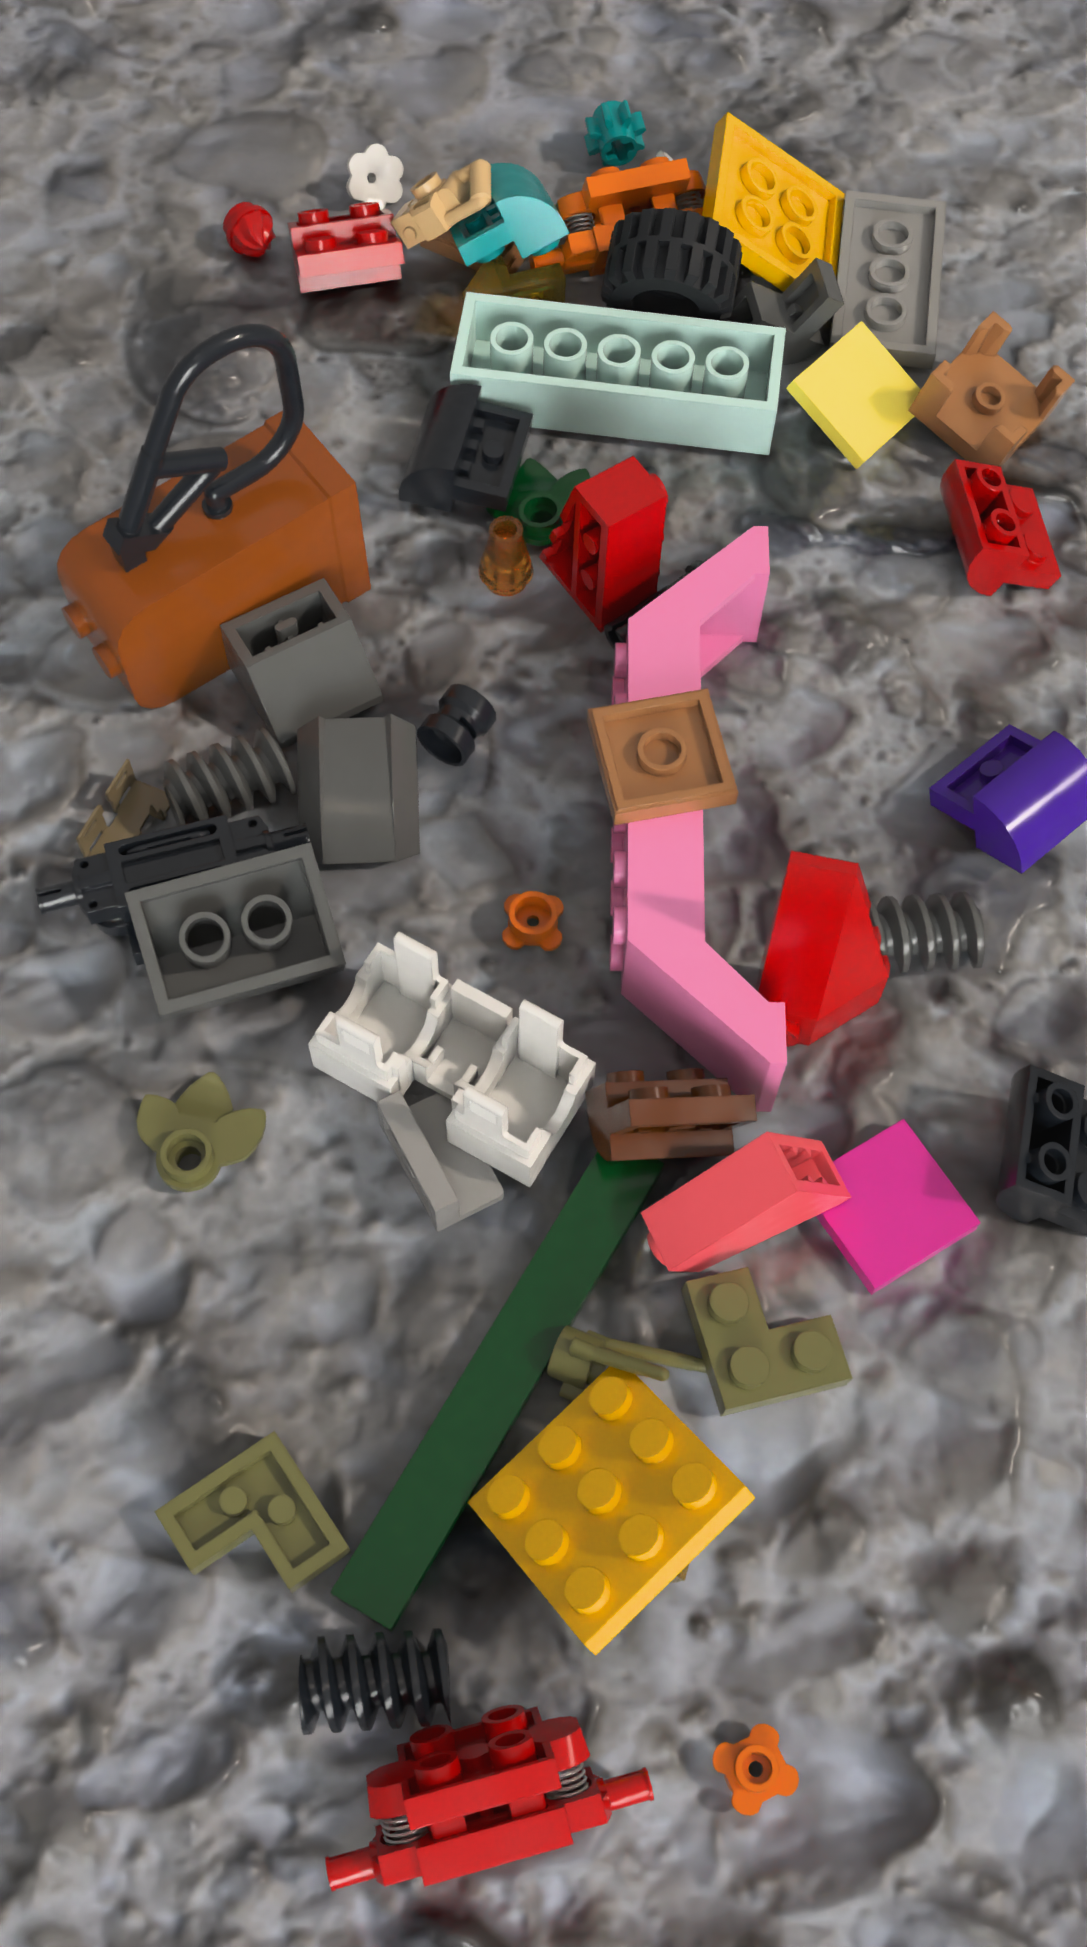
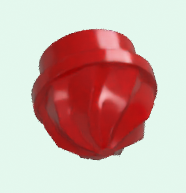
M241 202L232 207L225 216L223 230L226 234L228 245L236 253L260 257L266 250L271 249V241L276 236L273 231L272 217L265 208L250 202Z

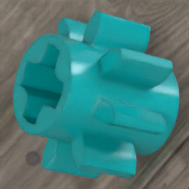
M628 101L603 102L596 108L592 117L585 118L588 133L584 136L588 154L592 156L600 153L603 166L625 165L634 159L638 150H644L645 145L642 134L646 131L643 116L641 111L631 114Z

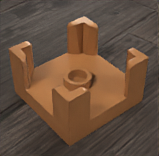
M994 311L977 327L963 351L951 363L944 360L930 374L908 411L966 461L1001 467L1049 417L1075 382V379L1058 365H1053L1037 387L997 354L1012 332V327Z

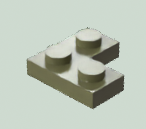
M748 1267L693 1279L684 1283L681 1291L720 1417L846 1386L853 1377L831 1314L768 1329Z
M275 1431L154 1511L193 1575L211 1565L254 1534L291 1593L351 1553L348 1544Z

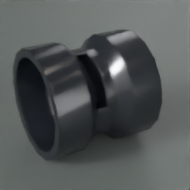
M452 684L439 700V711L429 714L418 728L417 737L421 745L438 760L452 766H463L475 750L474 740L477 737L484 736L496 721V712L490 702L476 690L465 685Z

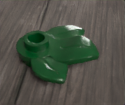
M528 458L518 470L506 512L486 508V510L496 521L515 527L517 535L524 542L535 546L550 545L552 541L549 536L552 530L563 524L560 514L574 486L591 477L587 469L583 468L567 473L557 480L540 463L532 458Z

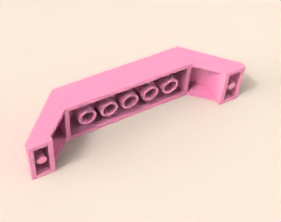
M753 526L628 619L626 643L615 642L611 705L701 690V678L742 642H757L770 575L768 526ZM703 810L614 825L613 823L610 839V863H613V880H611L610 916L613 917L612 934L610 935L609 969L610 971L621 972V995L715 1077L728 1078V1085H730L731 1091L736 1095L755 1094L757 1112H771L787 1065L785 1002H768L705 942Z

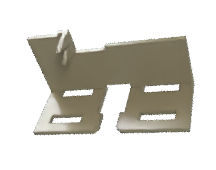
M126 759L105 793L107 801L111 803L113 812L117 813V816L110 827L107 826L103 817V807L100 804L97 805L76 840L83 857H89L105 853L104 844L141 835L142 831L140 830L150 815L162 821L168 816L166 813L170 806L165 791L136 780L130 760ZM128 787H131L130 790L128 791V793L126 794L125 798L123 799V801H122L121 804H120L119 801H120V799L122 798V796L124 795L125 791L127 790ZM101 833V836L99 837L98 841L94 845L93 849L90 851L91 845L97 838L98 834Z

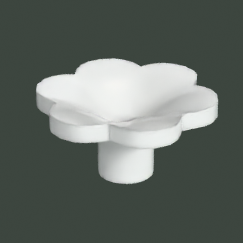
M370 144L363 153H354L349 157L347 169L350 177L347 181L346 189L352 199L361 200L362 202L378 201L380 210H383L386 203H395L401 198L403 188L399 180L403 175V164L398 157L389 156L383 145Z

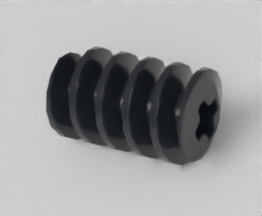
M440 1628L432 1629L426 1651H420L412 1630H404L397 1653L390 1652L383 1632H375L369 1653L366 1655L361 1654L354 1634L345 1635L339 1656L332 1657L325 1636L316 1637L310 1658H303L302 1654L300 1655L298 1687L300 1721L303 1735L314 1733L321 1711H324L329 1728L333 1733H340L344 1730L350 1709L354 1710L362 1731H370L373 1728L378 1710L383 1707L392 1729H400L402 1727L408 1706L411 1705L421 1727H429L432 1724L437 1704L443 1705L451 1724L448 1645Z

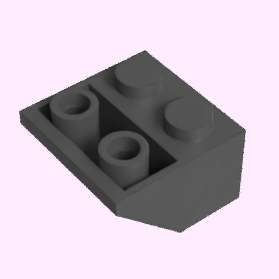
M325 578L220 625L228 665L281 749L296 743L297 729L318 716L325 719L349 718L383 701L382 692L353 622Z

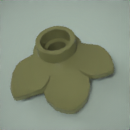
M208 1072L191 1084L176 1103L158 1095L146 1094L141 1102L136 1122L141 1140L156 1153V1167L161 1179L169 1187L177 1191L193 1192L203 1189L213 1182L221 1167L242 1162L256 1150L266 1129V1112L257 1108L234 1111L224 1083L215 1072ZM196 1154L201 1157V1161L196 1168L192 1170L179 1168V1162L184 1156Z

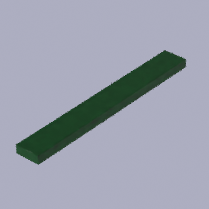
M598 1151L596 1152L330 1591L334 1598L387 1631L393 1632L467 1506V1502L471 1499L548 1368L551 1354L565 1326H572L662 1174L665 1163L658 1159L606 1161L600 1156Z

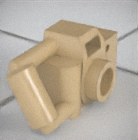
M477 159L460 170L453 171L447 179H441L436 171L419 180L410 189L415 198L405 203L390 222L407 249L424 240H427V242L447 232L456 223L491 203V165L484 159Z

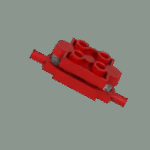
M521 1705L497 1707L485 1713L481 1717L482 1722L453 1729L448 1724H437L422 1728L410 1736V1742L397 1745L398 1761L381 1766L366 1775L370 1817L380 1819L381 1825L375 1826L376 1835L369 1842V1846L332 1857H325L331 1891L334 1892L336 1889L375 1878L378 1883L386 1887L421 1876L424 1887L573 1845L572 1833L607 1824L612 1811L649 1800L654 1801L646 1767H643L637 1771L603 1780L602 1776L599 1777L593 1774L590 1766L583 1768V1762L591 1755L577 1717L565 1716L542 1721L537 1706L526 1710ZM573 1770L567 1773L559 1774L564 1771Z

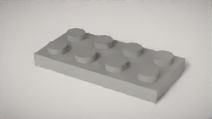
M846 190L836 273L844 305L832 316L829 349L862 321L900 366L932 369L937 346L946 201Z

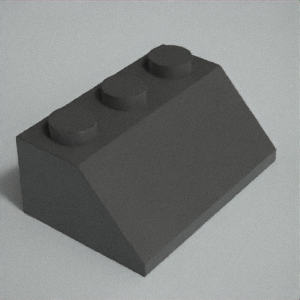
M311 842L124 893L157 1010L163 1021L344 971L346 961Z

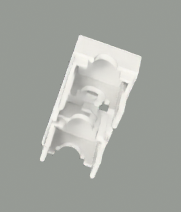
M397 932L394 937L395 951L377 943L356 974L353 989L344 1005L336 1013L331 1011L328 1013L308 1043L313 1066L376 1102L398 1091L404 1095L413 1080L447 1097L452 1102V1112L446 1119L447 1142L530 1188L585 1100V1092L593 1087L596 1063L588 1059L587 1055L563 1042V1019L526 999L522 1001L519 1007V1018H513V1008L469 984L457 979L451 985L449 980L439 975L437 951L401 932Z

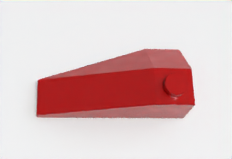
M792 850L790 852L756 985V990L768 1002H785L787 1047L796 1044L809 1046L876 1005L889 978L890 962L887 955L881 954L880 930L878 926L872 925L869 916L871 901L859 863Z

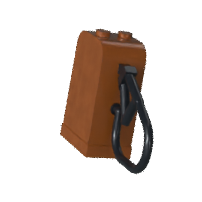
M241 324L230 327L195 346L177 363L162 387L122 507L83 529L70 539L60 553L57 562V573L69 603L61 608L66 621L79 639L87 636L94 646L92 652L105 674L110 679L117 676L141 707L149 709L164 707L231 669L225 652L220 629L221 624L322 578H325L341 604L343 602L349 603L371 589L356 482L303 422L304 399L296 354L288 338L271 326ZM245 348H263L272 354L283 411L265 420L264 425L225 448L217 446L166 452L183 399L190 386L203 371L227 355ZM171 478L156 487L158 479Z

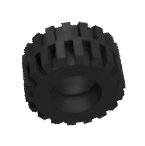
M676 208L642 209V212H632L625 215L624 220H618L612 231L601 288L602 301L607 303V308L729 321L733 310L740 270L742 246L738 239L733 238L734 233L727 227L720 226L718 221L710 217L701 216L696 212L677 210Z

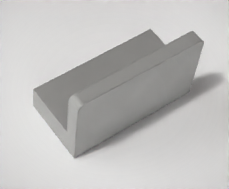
M398 1091L377 1101L380 1126L437 1232L503 1199V1187L491 1166L447 1142L446 1119L452 1112V1102L450 1099L436 1093L408 1106L402 1093Z

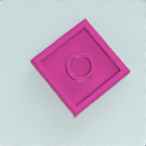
M905 1119L900 1120L833 1161L851 1198L816 1216L871 1295L972 1233L981 1223Z

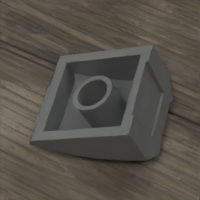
M390 713L385 717L325 719L318 716L297 729L299 825L306 823L316 862L320 864L397 862L420 854L416 726Z

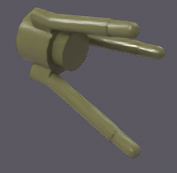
M570 1325L565 1326L558 1337L547 1370L548 1376L563 1382L559 1396L573 1401L609 1366L658 1381H666L669 1378L668 1369L648 1362L689 1371L707 1372L702 1358L609 1338L591 1330L584 1332Z

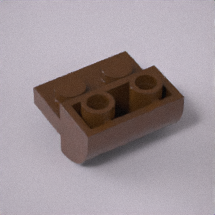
M701 1068L666 1072V1080L645 1081L644 1071L641 1070L611 1072L606 1074L605 1083L585 1092L591 1135L598 1153L606 1161L729 1156L734 1153L732 1129L757 1121L755 1094L731 1095L728 1078L705 1079L704 1069Z

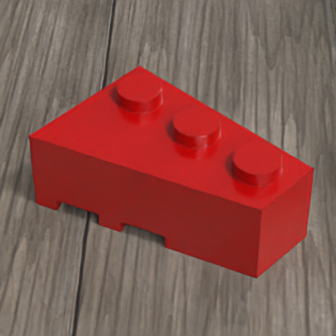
M634 456L574 486L560 514L563 524L552 530L549 536L552 545L542 550L539 556L600 633L604 632V626L607 623L627 613L657 592L668 494L661 479L654 473L649 474Z

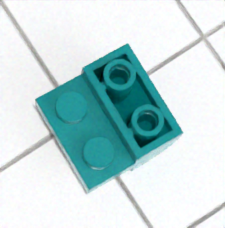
M512 163L490 164L491 203L449 229L466 266L468 267L475 262L486 263L495 259L504 251L505 245L514 241L522 259L530 255L540 256L553 250L559 244L560 238L568 235L569 231L541 181L532 172Z

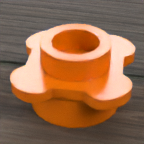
M527 891L522 894H513L505 900L504 911L509 917L508 927L502 932V940L508 948L518 950L526 945L540 946L544 951H553L561 945L562 933L557 927L558 918L563 914L564 906L558 897L539 891ZM534 918L539 923L536 926H530L527 921Z
M768 1724L755 1725L752 1727L749 1737L735 1744L723 1742L713 1752V1767L717 1772L724 1774L726 1784L733 1793L731 1804L742 1815H755L759 1812L762 1802L777 1794L783 1797L790 1796L798 1787V1772L793 1766L786 1764L778 1748L779 1734L775 1728ZM751 1762H758L762 1766V1773L759 1777H754L749 1773L748 1768Z

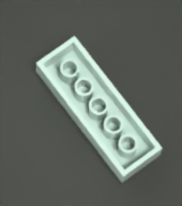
M466 292L450 370V385L473 384L482 386L481 401L532 413V428L769 455L778 407L786 328Z

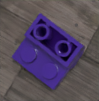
M1009 724L929 788L930 804L975 830L976 848L1022 874L1087 820V759L1072 742L1056 731L1051 732L1043 740H1039Z

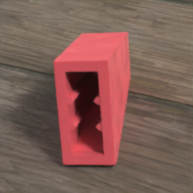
M765 1132L640 1213L649 1230L647 1235L649 1247L654 1256L667 1267L668 1271L701 1272L850 1199L851 1195L822 1141Z

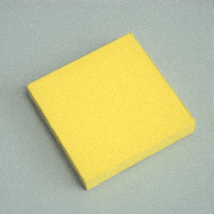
M862 321L797 376L786 388L856 470L915 417L908 410L921 390Z

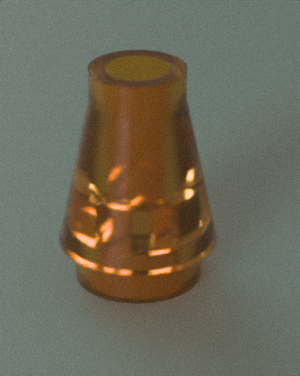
M500 516L491 522L489 536L478 568L482 582L492 593L499 596H513L520 593L531 581L534 573L533 563L523 536V526L518 519L512 516Z

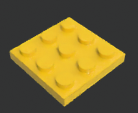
M727 112L715 124L702 216L710 217L718 221L720 226L727 227L734 233L733 238L738 239L742 246L741 264L747 267L754 275L762 277L783 292L815 258L832 264L836 276L845 193Z
M609 1366L467 1503L580 1641L596 1656L755 1497L733 1472L636 1374Z

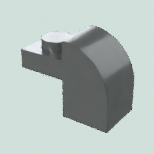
M815 258L782 294L750 281L734 298L729 322L786 328L782 365L796 364L811 357L825 346L820 328L844 305L832 264Z

